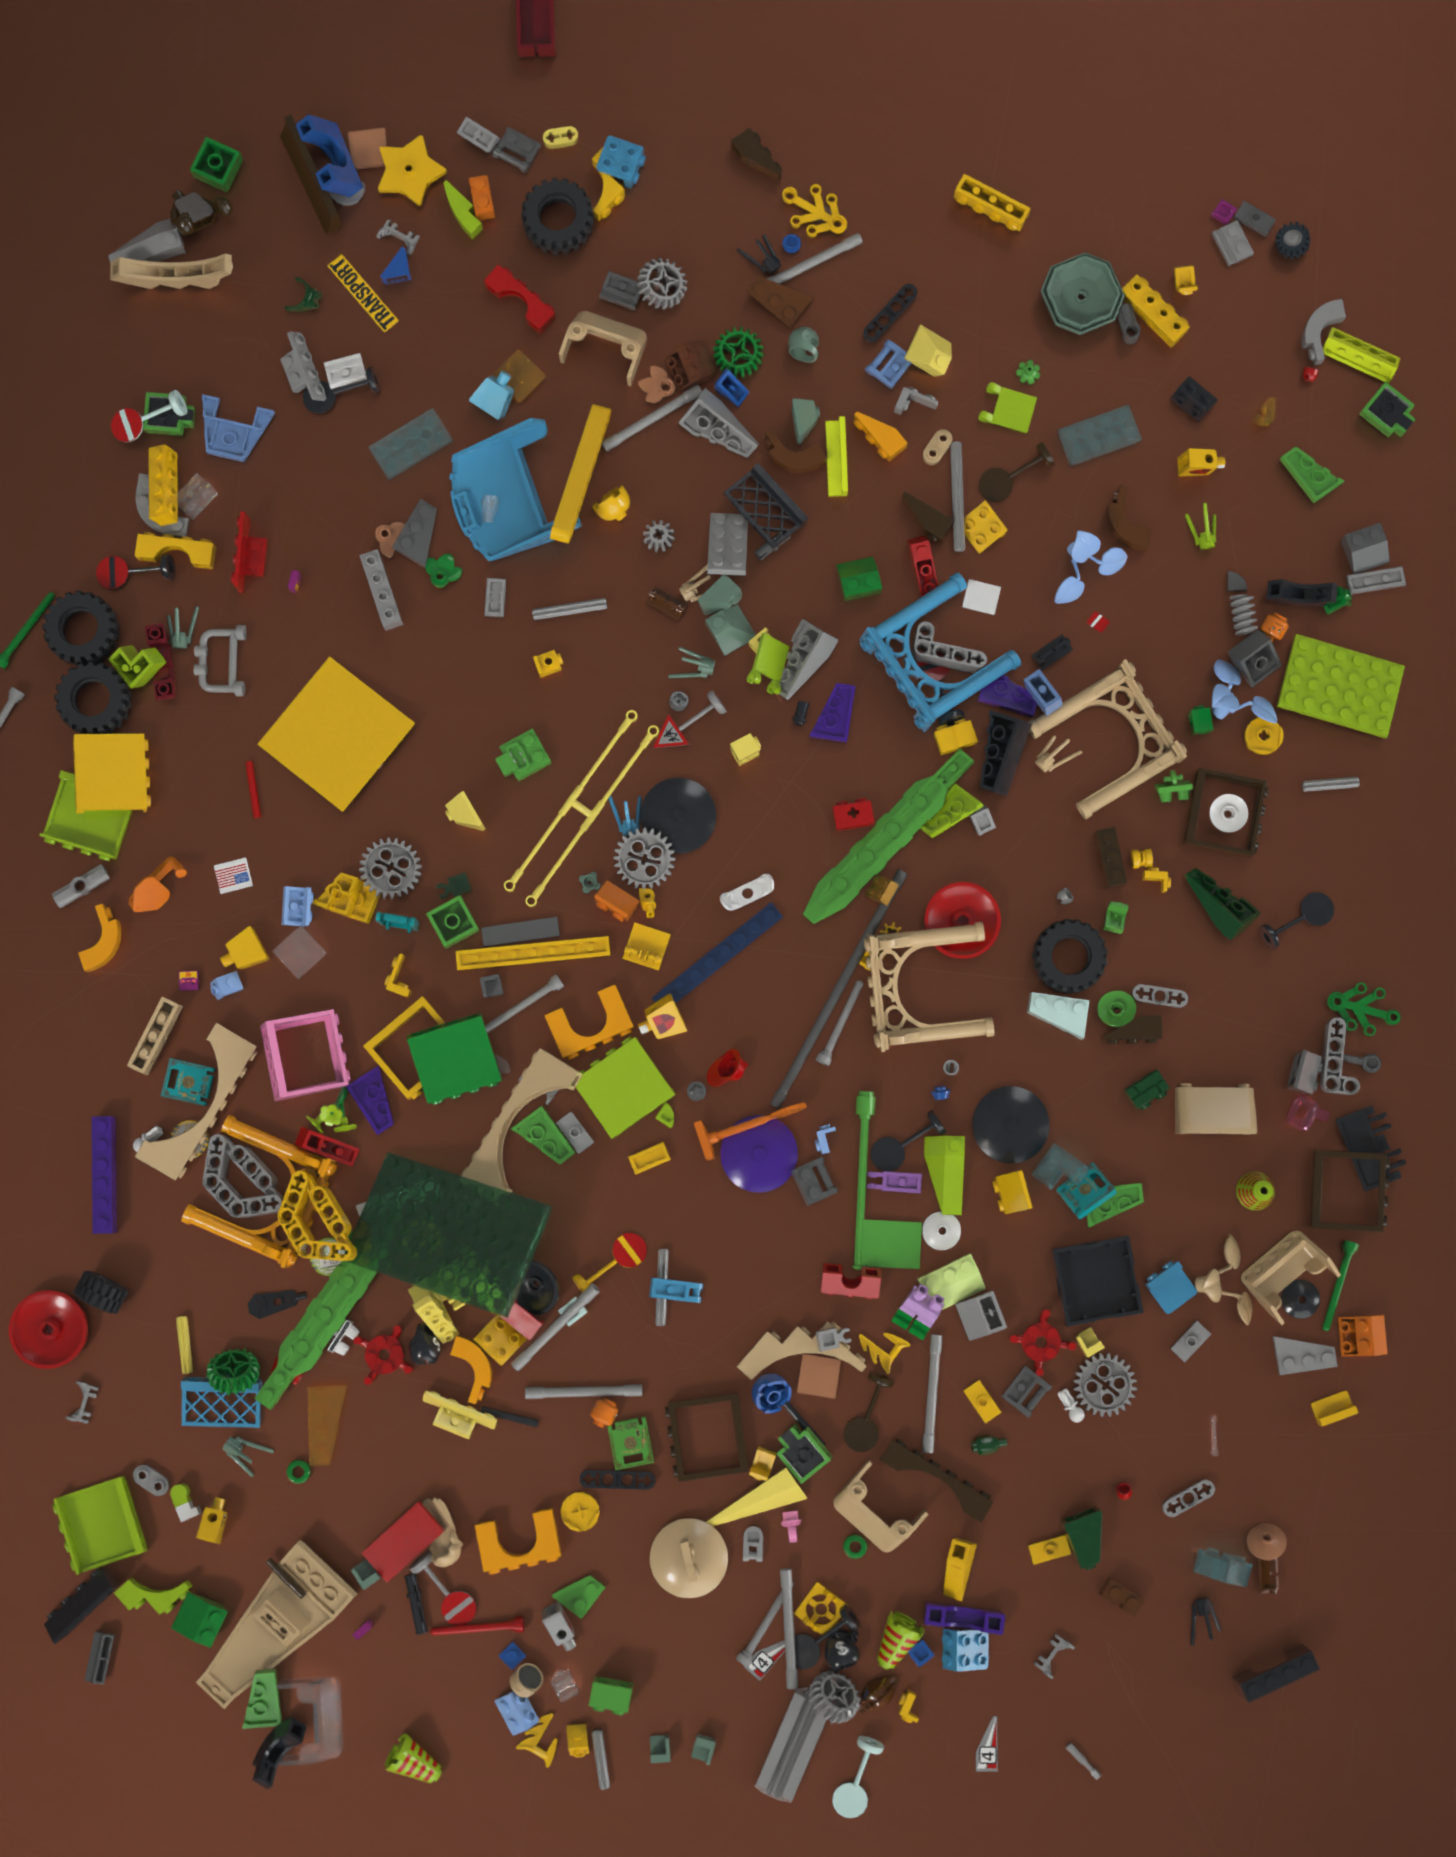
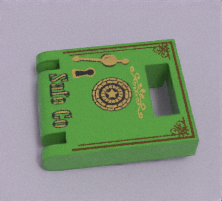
M646 1416L642 1417V1425H639L638 1418L615 1422L616 1430H613L612 1425L608 1426L615 1470L654 1463ZM643 1454V1461L625 1464L624 1456Z

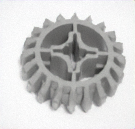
M658 258L657 261L652 259L650 263H645L644 268L640 269V274L637 276V280L640 281L637 283V287L642 288L639 290V294L645 295L643 300H649L648 306L655 303V309L659 308L660 305L662 309H666L667 306L672 308L674 304L677 305L680 299L684 298V293L687 290L684 286L687 284V280L682 279L685 273L679 272L681 267L676 268L675 262L669 264V258L665 259L664 262L662 258ZM657 271L656 278L649 280L650 273ZM675 287L674 294L667 296L668 289Z
M831 1670L820 1673L809 1687L808 1695L811 1697L809 1702L814 1704L813 1709H817L818 1716L823 1715L824 1721L829 1719L831 1724L835 1722L838 1724L845 1723L853 1718L860 1707L861 1699L858 1697L859 1691L855 1690L856 1685L851 1684V1678L846 1679L845 1673L840 1675L838 1670L834 1673Z

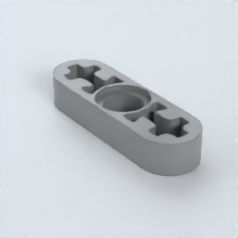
M1139 984L1132 989L1131 993L1135 1001L1181 1008L1188 1002V996L1184 991ZM1143 988V992L1149 993L1150 989H1152L1151 1000H1148L1149 996L1146 995L1139 998L1136 991ZM1156 991L1164 992L1165 999L1162 1002L1155 999ZM1169 992H1171V997L1181 994V998H1184V1001L1177 1004L1176 1000L1171 999L1170 1003H1167Z
M1206 1479L1196 1482L1166 1499L1162 1504L1163 1512L1169 1517L1181 1514L1211 1497L1215 1492L1214 1484ZM1202 1484L1210 1485V1488H1208L1209 1492L1207 1494L1205 1492L1199 1493L1201 1498L1198 1499L1193 1489L1196 1488V1491H1199L1203 1488ZM1188 1492L1194 1496L1190 1504H1186L1183 1501L1184 1494ZM1179 1497V1501L1184 1507L1181 1508V1506L1178 1505L1174 1507L1175 1511L1173 1513L1170 1510L1167 1511L1166 1509L1169 1507L1168 1503H1171L1173 1505L1178 1503L1176 1498Z

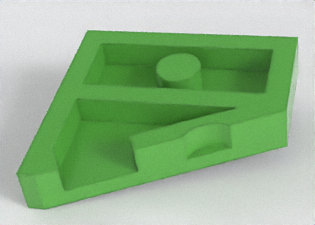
M588 1575L554 1592L552 1597L582 1619L606 1586L593 1576Z

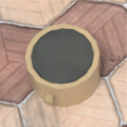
M531 1663L521 1665L510 1677L511 1689L523 1698L532 1696L543 1684L542 1672L536 1665Z

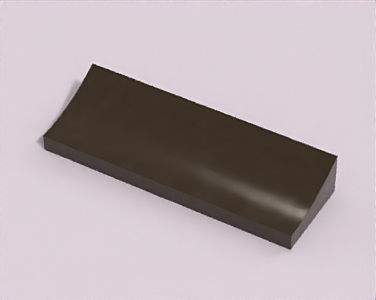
M292 115L284 117L285 126L280 138L325 234H328L343 226L328 192L321 189L315 174L318 172L304 141L301 140Z

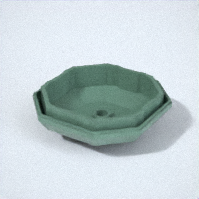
M1085 252L1051 266L1040 291L1055 325L1079 335L1115 321L1125 297L1110 262ZM1078 295H1083L1084 300H1080Z

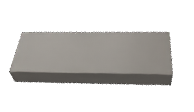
M1403 566L1346 576L1347 588L1351 595L1406 585Z

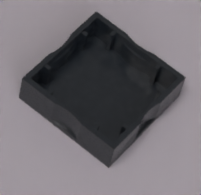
M1129 1236L1050 1249L1064 1326L1068 1327L1091 1323L1101 1319L1144 1313L1139 1285L1134 1274V1259Z

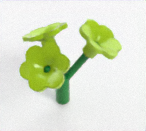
M346 1087L341 1088L334 1104L321 1107V1113L315 1119L308 1115L305 1116L321 1134L324 1133L320 1126L323 1121H325L327 1126L341 1124L339 1127L334 1128V1132H346L357 1128L356 1124H348V1119L345 1117L343 1103L348 1093Z

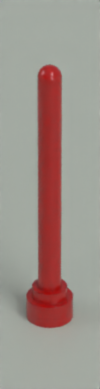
M518 1616L507 1622L431 1628L430 1634L435 1636L508 1629L520 1633L524 1632V1617Z

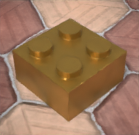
M876 875L865 896L887 906L899 885L890 879Z

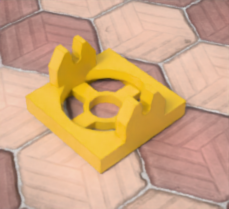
M816 1582L794 1614L803 1620L807 1626L811 1627L812 1630L823 1635L834 1627L841 1617L840 1608L845 1604L849 1605L819 1582ZM819 1594L826 1596L823 1601L816 1602L812 1599L813 1596ZM831 1600L836 1606L835 1615L829 1612L828 1604ZM820 1603L825 1604L827 1607L826 1613L822 1615L817 1614L815 1610L816 1606ZM807 1604H810L814 1611L810 1619L806 1612ZM824 1616L831 1620L826 1624L815 1623L819 1617Z

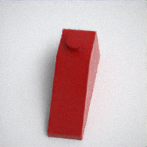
M301 1126L295 1141V1145L352 1167L360 1150L357 1147Z

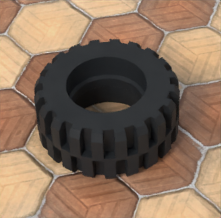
M552 178L550 182H547L545 179L541 181L542 185H534L532 187L533 192H528L525 196L526 201H523L521 212L524 231H526L529 241H532L536 248L541 247L543 252L548 253L550 250L553 255H558V252L562 251L564 254H569L570 249L573 248L576 251L579 249L580 243L584 245L587 241V236H590L592 233L594 217L591 200L586 195V191L583 188L579 189L578 184L574 181L570 184L568 179L562 178V181ZM564 203L574 209L575 220L565 229L552 230L541 223L540 215L542 211L551 204Z
M75 591V594L68 592L65 593L66 597L61 598L59 596L56 598L57 603L54 606L50 604L48 607L50 612L49 614L45 613L43 618L46 623L42 624V630L45 632L43 635L44 640L48 643L47 646L66 663H72L75 666L82 662L88 664V661H94L98 664L102 662V657L106 656L108 658L111 655L110 649H115L117 646L115 640L119 639L120 635L117 631L120 628L119 622L116 620L117 616L111 607L102 598L88 591L86 593ZM87 612L92 614L98 622L97 632L92 640L83 645L69 643L65 637V628L68 621L79 613Z
M88 661V664L82 662L77 664V668L71 667L68 669L69 674L61 676L62 683L56 686L58 694L54 695V700L57 702L55 707L57 712L60 713V718L70 728L80 734H111L114 732L115 727L120 728L123 725L121 723L122 720H127L129 716L127 713L128 709L131 710L132 707L130 699H132L131 692L129 691L130 687L121 675L112 667L101 662L97 664L94 661ZM91 683L104 684L110 692V700L106 709L95 716L82 714L77 707V698L80 691Z
M1064 919L1047 927L1038 936L1033 947V967L1038 973V978L1042 979L1044 985L1048 988L1051 987L1054 989L1053 991L1064 992V994L1078 993L1094 985L1103 975L1108 961L1106 959L1108 951L1104 945V938L1099 936L1100 932L1097 929L1094 930L1089 923H1083L1078 919ZM1063 939L1078 940L1087 951V963L1076 974L1062 973L1053 964V948Z

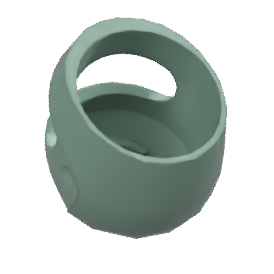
M806 326L798 327L792 331L788 340L790 355L806 363H812L817 360L819 356L816 349L819 346L817 333ZM805 351L811 352L813 356L806 355Z

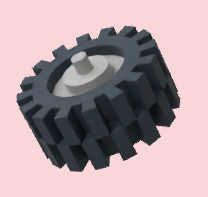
M1289 222L1288 226L1284 224L1283 229L1279 228V233H1276V247L1279 250V254L1281 256L1284 255V258L1289 256L1290 259H1294L1295 256L1298 259L1301 254L1304 256L1306 254L1305 251L1309 250L1310 233L1307 228L1305 229V225L1301 224L1300 226L1299 222L1295 224Z

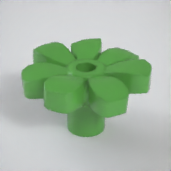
M1028 360L1027 365L1024 362L1019 364L1020 369L1016 371V375L1018 377L1022 376L1020 382L1025 383L1027 380L1028 384L1032 385L1034 384V379L1040 378V373H1038L1040 367L1039 365L1033 366L1032 360Z

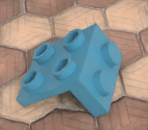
M608 136L596 166L597 171L624 180V187L632 189L633 183L637 184L639 179V167H643L645 163L644 148L634 143Z
M1172 1260L1163 1265V1270L1158 1274L1154 1272L1146 1278L1148 1281L1144 1283L1167 1314L1172 1313L1197 1294V1289L1183 1272L1182 1265L1179 1261L1173 1262Z
M943 1628V1669L960 1672L988 1668L989 1633L978 1630L961 1631Z

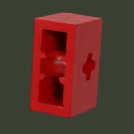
M866 798L856 799L855 803L847 804V801L837 802L836 806L832 808L836 831L872 826L875 823L871 800L866 801ZM851 810H854L855 813L858 812L855 818H852V815H848Z

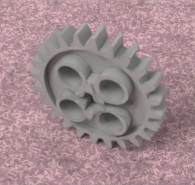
M637 827L635 834L629 830V837L623 835L624 842L618 841L617 844L621 848H615L614 851L619 853V855H615L613 859L619 860V862H616L614 867H620L617 874L623 873L622 880L628 878V885L635 882V888L642 884V888L645 889L646 884H649L652 889L654 882L660 886V879L666 881L665 874L671 875L672 872L668 868H674L675 866L670 863V861L676 859V857L670 856L675 852V849H669L672 842L666 843L667 836L661 838V831L654 834V828L647 832V828L644 827L643 832H640ZM640 842L643 845V849L637 851L633 848V844ZM658 847L662 853L659 856H654L651 853V849ZM631 852L638 856H630L628 853ZM644 854H647L648 859H646L645 862H642L641 857H643ZM630 860H634L638 863V867L631 869L627 863ZM651 860H659L661 861V863L658 864ZM652 865L657 871L654 874H649L646 871V867Z
M388 837L387 843H384L380 839V845L373 842V849L369 847L366 849L369 854H362L365 860L360 861V865L364 867L359 868V872L365 874L360 876V879L367 880L364 883V887L370 885V893L376 890V897L382 893L383 899L390 895L391 900H393L394 895L397 894L400 899L402 892L408 895V888L414 890L412 883H419L415 877H421V873L416 871L422 868V865L416 864L420 861V858H414L417 851L410 852L411 845L404 847L405 841L398 844V839L396 838L394 843H391ZM388 852L391 854V858L383 860L381 854ZM406 861L409 866L403 869L398 866V863ZM394 866L393 870L387 872V867ZM380 869L383 874L380 877H376L372 874V871ZM396 877L400 880V883L392 885L389 880Z
M1099 1353L1098 1359L1092 1355L1091 1362L1085 1359L1086 1366L1079 1365L1082 1370L1081 1373L1075 1372L1079 1379L1073 1380V1382L1078 1383V1386L1074 1387L1073 1390L1079 1391L1075 1397L1082 1398L1079 1404H1087L1086 1411L1093 1408V1415L1099 1411L1101 1417H1103L1105 1412L1111 1417L1112 1411L1118 1415V1408L1125 1411L1124 1404L1131 1405L1128 1398H1135L1131 1391L1137 1390L1136 1387L1132 1386V1383L1137 1382V1380L1131 1379V1376L1135 1373L1127 1371L1130 1365L1123 1366L1124 1359L1117 1362V1355L1111 1359L1110 1353H1107L1105 1358H1103L1102 1353ZM1101 1366H1106L1108 1369L1105 1376H1100L1098 1373V1369ZM1093 1373L1104 1382L1108 1380L1107 1384L1116 1390L1119 1396H1116L1106 1388L1101 1389L1103 1387L1102 1384L1093 1379L1091 1374ZM1116 1378H1122L1123 1386L1121 1388L1114 1386ZM1094 1381L1096 1389L1093 1392H1088L1087 1384ZM1106 1393H1109L1112 1397L1111 1402L1108 1404H1104L1102 1401V1397Z

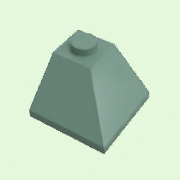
M795 398L792 399L791 410L797 446L802 445L816 426L817 418H820L819 406L815 407L813 400Z
M722 575L697 601L703 614L706 616L736 605L741 600L743 594L740 587L729 577Z
M738 605L723 609L705 620V625L724 656L747 644L756 636Z

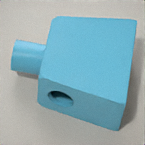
M501 371L498 378L494 376L487 377L470 397L469 401L497 420L505 418L514 393V389L507 385L511 375Z

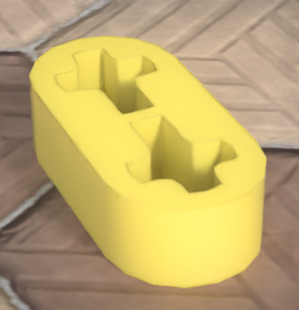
M572 126L549 129L543 134L544 145L550 149L572 146L578 141V132ZM569 132L574 135L571 140L566 137ZM550 135H553V138H555L552 143L548 140Z

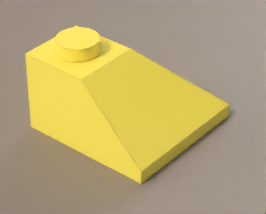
M919 325L904 359L934 377L944 375L952 359L951 343L923 325Z
M464 791L460 792L445 805L448 809L445 813L450 821L454 820L456 824L469 828L485 830Z

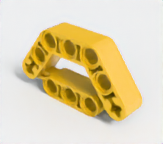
M296 1171L291 1177L277 1217L298 1255L309 1259L354 1260L357 1256V1249L348 1238L352 1231V1226L332 1191L327 1187L318 1186L310 1172ZM322 1190L324 1197L322 1200H319L318 1193ZM297 1193L299 1200L295 1203L293 1196ZM309 1197L337 1243L316 1241L302 1217ZM330 1207H332L334 1210L333 1215L331 1217L328 1215V1209ZM288 1212H291L292 1219L288 1222L286 1215ZM340 1223H342L343 1225V1231L341 1233H339L337 1230V1227ZM298 1228H300L302 1231V1234L299 1238L296 1236V1231ZM307 1245L311 1246L310 1254L306 1253ZM326 1246L330 1248V1253L328 1256H326L324 1253V1249ZM338 1250H348V1254H338Z

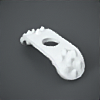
M765 873L759 878L732 891L722 893L720 901L725 909L729 911L736 910L772 892L774 880L770 874ZM744 889H751L753 896L749 899L742 896Z

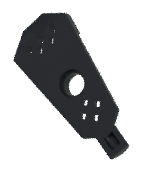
M294 1290L254 1294L247 1304L249 1314L262 1319L296 1306L299 1300L307 1299L306 1291L296 1293ZM276 1298H279L281 1300V1304L279 1306H276L274 1304V1300Z

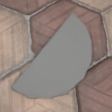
M362 182L363 188L350 198L329 192V194L336 203L342 206H352L363 197L365 182Z

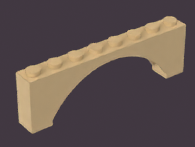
M218 1023L214 1025L206 1038L213 1047L218 1066L217 1091L209 1110L196 1125L180 1135L160 1141L149 1142L145 1139L135 1155L139 1160L174 1180L177 1177L182 1178L187 1170L184 1167L186 1162L193 1160L197 1153L194 1149L198 1143L202 1145L207 1137V1134H205L208 1127L212 1128L217 1120L214 1117L218 1110L222 1112L227 1104L226 1096L228 1093L233 1094L237 1087L235 1081L238 1077H243L248 1069L245 1067L248 1060L253 1061L258 1052L255 1050L257 1046Z
M539 1049L532 1056L530 1066L523 1071L521 1081L512 1089V1096L509 1101L503 1104L501 1114L493 1121L492 1129L489 1134L483 1137L480 1149L473 1154L472 1162L469 1167L464 1169L461 1175V1183L497 1206L503 1207L513 1191L508 1186L503 1168L504 1140L512 1120L526 1104L540 1095L559 1089L568 1088L574 1090L583 1075L543 1049Z

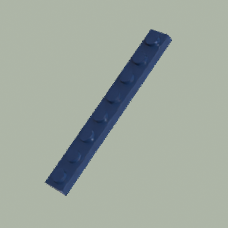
M772 902L769 903L653 996V1001L657 1002L671 993L675 1004L780 921L783 918L781 913Z

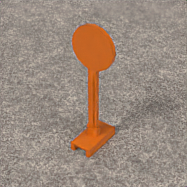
M806 1103L792 1105L778 1110L769 1116H761L718 1132L708 1133L701 1120L695 1122L694 1126L706 1160L715 1159L712 1144L719 1142L720 1139L763 1125L769 1120L797 1113L807 1108Z

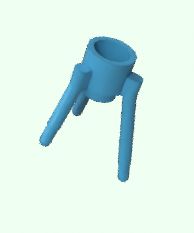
M610 795L608 799L616 818L619 832H622V835L629 836V830H631L635 834L637 827L640 830L639 821L642 797L638 796L635 823L634 819H630L628 803L624 801L626 820H623L622 824Z

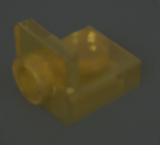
M1268 397L1262 403V414L1265 415L1256 414L1253 418V423H1258L1259 426H1269V424L1273 423L1275 419L1276 397Z

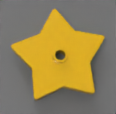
M422 135L403 148H379L386 167L378 187L379 193H401L418 206H421L428 186L447 173L444 167L428 157Z

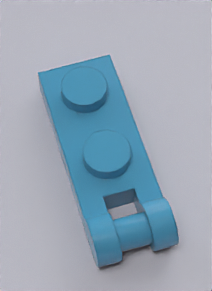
M651 1277L649 1297L701 1303L702 1297H700L701 1289L703 1290V1284ZM690 1288H693L692 1296H689Z

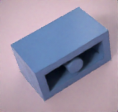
M1040 669L1024 679L1025 688L1046 716L1062 707L1061 697Z

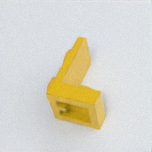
M400 953L398 957L395 956L391 967L394 969L391 975L388 974L385 985H387L386 989L388 991L410 998L412 991L408 989L409 985L398 982L397 985L395 984L405 955Z

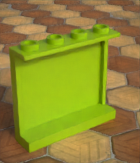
M61 770L59 774L61 781L44 833H40L39 836L45 838L44 842L52 845L58 842L63 844V848L72 851L75 847L81 849L80 853L91 856L94 853L99 855V859L108 862L110 858L116 860L132 810H94L76 814L74 774Z
M631 1036L621 1042L622 1047L617 1050L613 1048L606 1053L607 1057L602 1061L597 1059L591 1063V1068L588 1071H580L583 1075L576 1085L577 1090L611 1139L676 1095L673 1088L669 1086L641 1046L637 1037L633 1039Z
M125 1475L53 1499V1510L56 1515L58 1514L60 1520L58 1523L59 1530L62 1534L64 1533L66 1539L64 1546L66 1551L70 1552L72 1559L70 1560V1566L76 1572V1575L136 1554L144 1553L148 1550Z

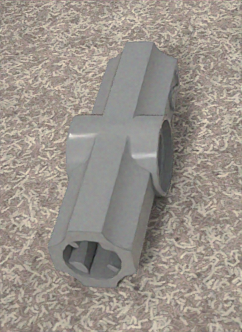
M100 864L84 875L74 878L69 884L52 893V896L59 908H63L79 897L88 895L91 890L111 878L104 866ZM80 882L85 883V888L82 891L77 889V885Z

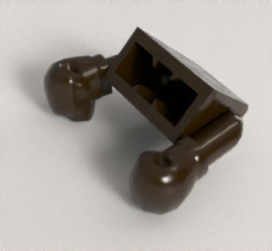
M177 190L172 194L175 201L170 211L171 225L175 226L185 237L213 224L216 213L223 217L230 216L233 212V205L226 197L214 198L215 201L212 202L199 196L196 192L185 196L181 190Z

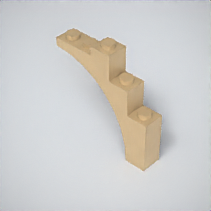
M222 254L214 258L192 262H149L119 257L111 261L110 280L148 289L158 285L181 289L189 284L210 289L219 285L221 278L231 274L233 269L232 255Z
M826 1321L819 1331L836 1328L838 1332L841 1328L834 1321L831 1323ZM796 1326L783 1343L780 1342L781 1337L774 1331L771 1333L766 1331L737 1365V1368L752 1380L762 1369L773 1362L790 1355L802 1353H821L837 1357L850 1363L861 1372L867 1366L864 1364L866 1360L858 1353L854 1355L849 1351L851 1347L847 1343L839 1342V1348L819 1351L816 1334L811 1338L809 1336L812 1333L804 1326L801 1328Z

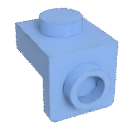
M237 971L220 976L210 983L211 992L216 996L217 1000L244 989Z
M830 1124L819 1127L820 1131L816 1132L818 1140L814 1141L817 1152L821 1151V1154L830 1152L825 1134L836 1131L835 1127L831 1128Z

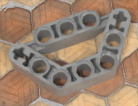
M215 1134L210 1138L203 1175V1185L207 1191L235 1218H248L278 1213L284 1196L276 1189L278 1185L276 1175L249 1147L235 1145L226 1135ZM242 1149L244 1156L240 1159L238 1153ZM217 1158H219L220 1165L218 1167L215 1166V1160ZM230 1158L266 1196L244 1199L227 1180ZM253 1163H255L257 1166L256 1171L254 1173L251 1171V1166ZM214 1177H216L217 1183L213 1187L211 1181ZM266 1177L269 1178V1184L267 1186L264 1185V1179ZM228 1190L230 1196L228 1200H225L224 1194ZM259 1201L261 1208L259 1211H256L255 1205ZM277 1201H279V1204L276 1206L269 1205V1203H276ZM241 1204L242 1212L238 1214L237 1207Z

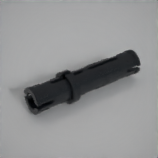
M416 1574L405 1575L406 1597L409 1598L415 1634L427 1633L428 1629L420 1596L422 1592L419 1590Z

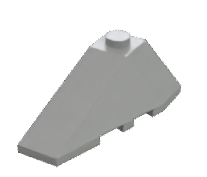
M706 388L678 422L691 434L697 437H705L711 443L724 445L728 450L747 458L759 445L722 401Z
M804 619L801 620L791 640L793 642L792 650L788 652V662L783 670L780 681L781 692L779 695L787 700L827 660L838 642V639Z

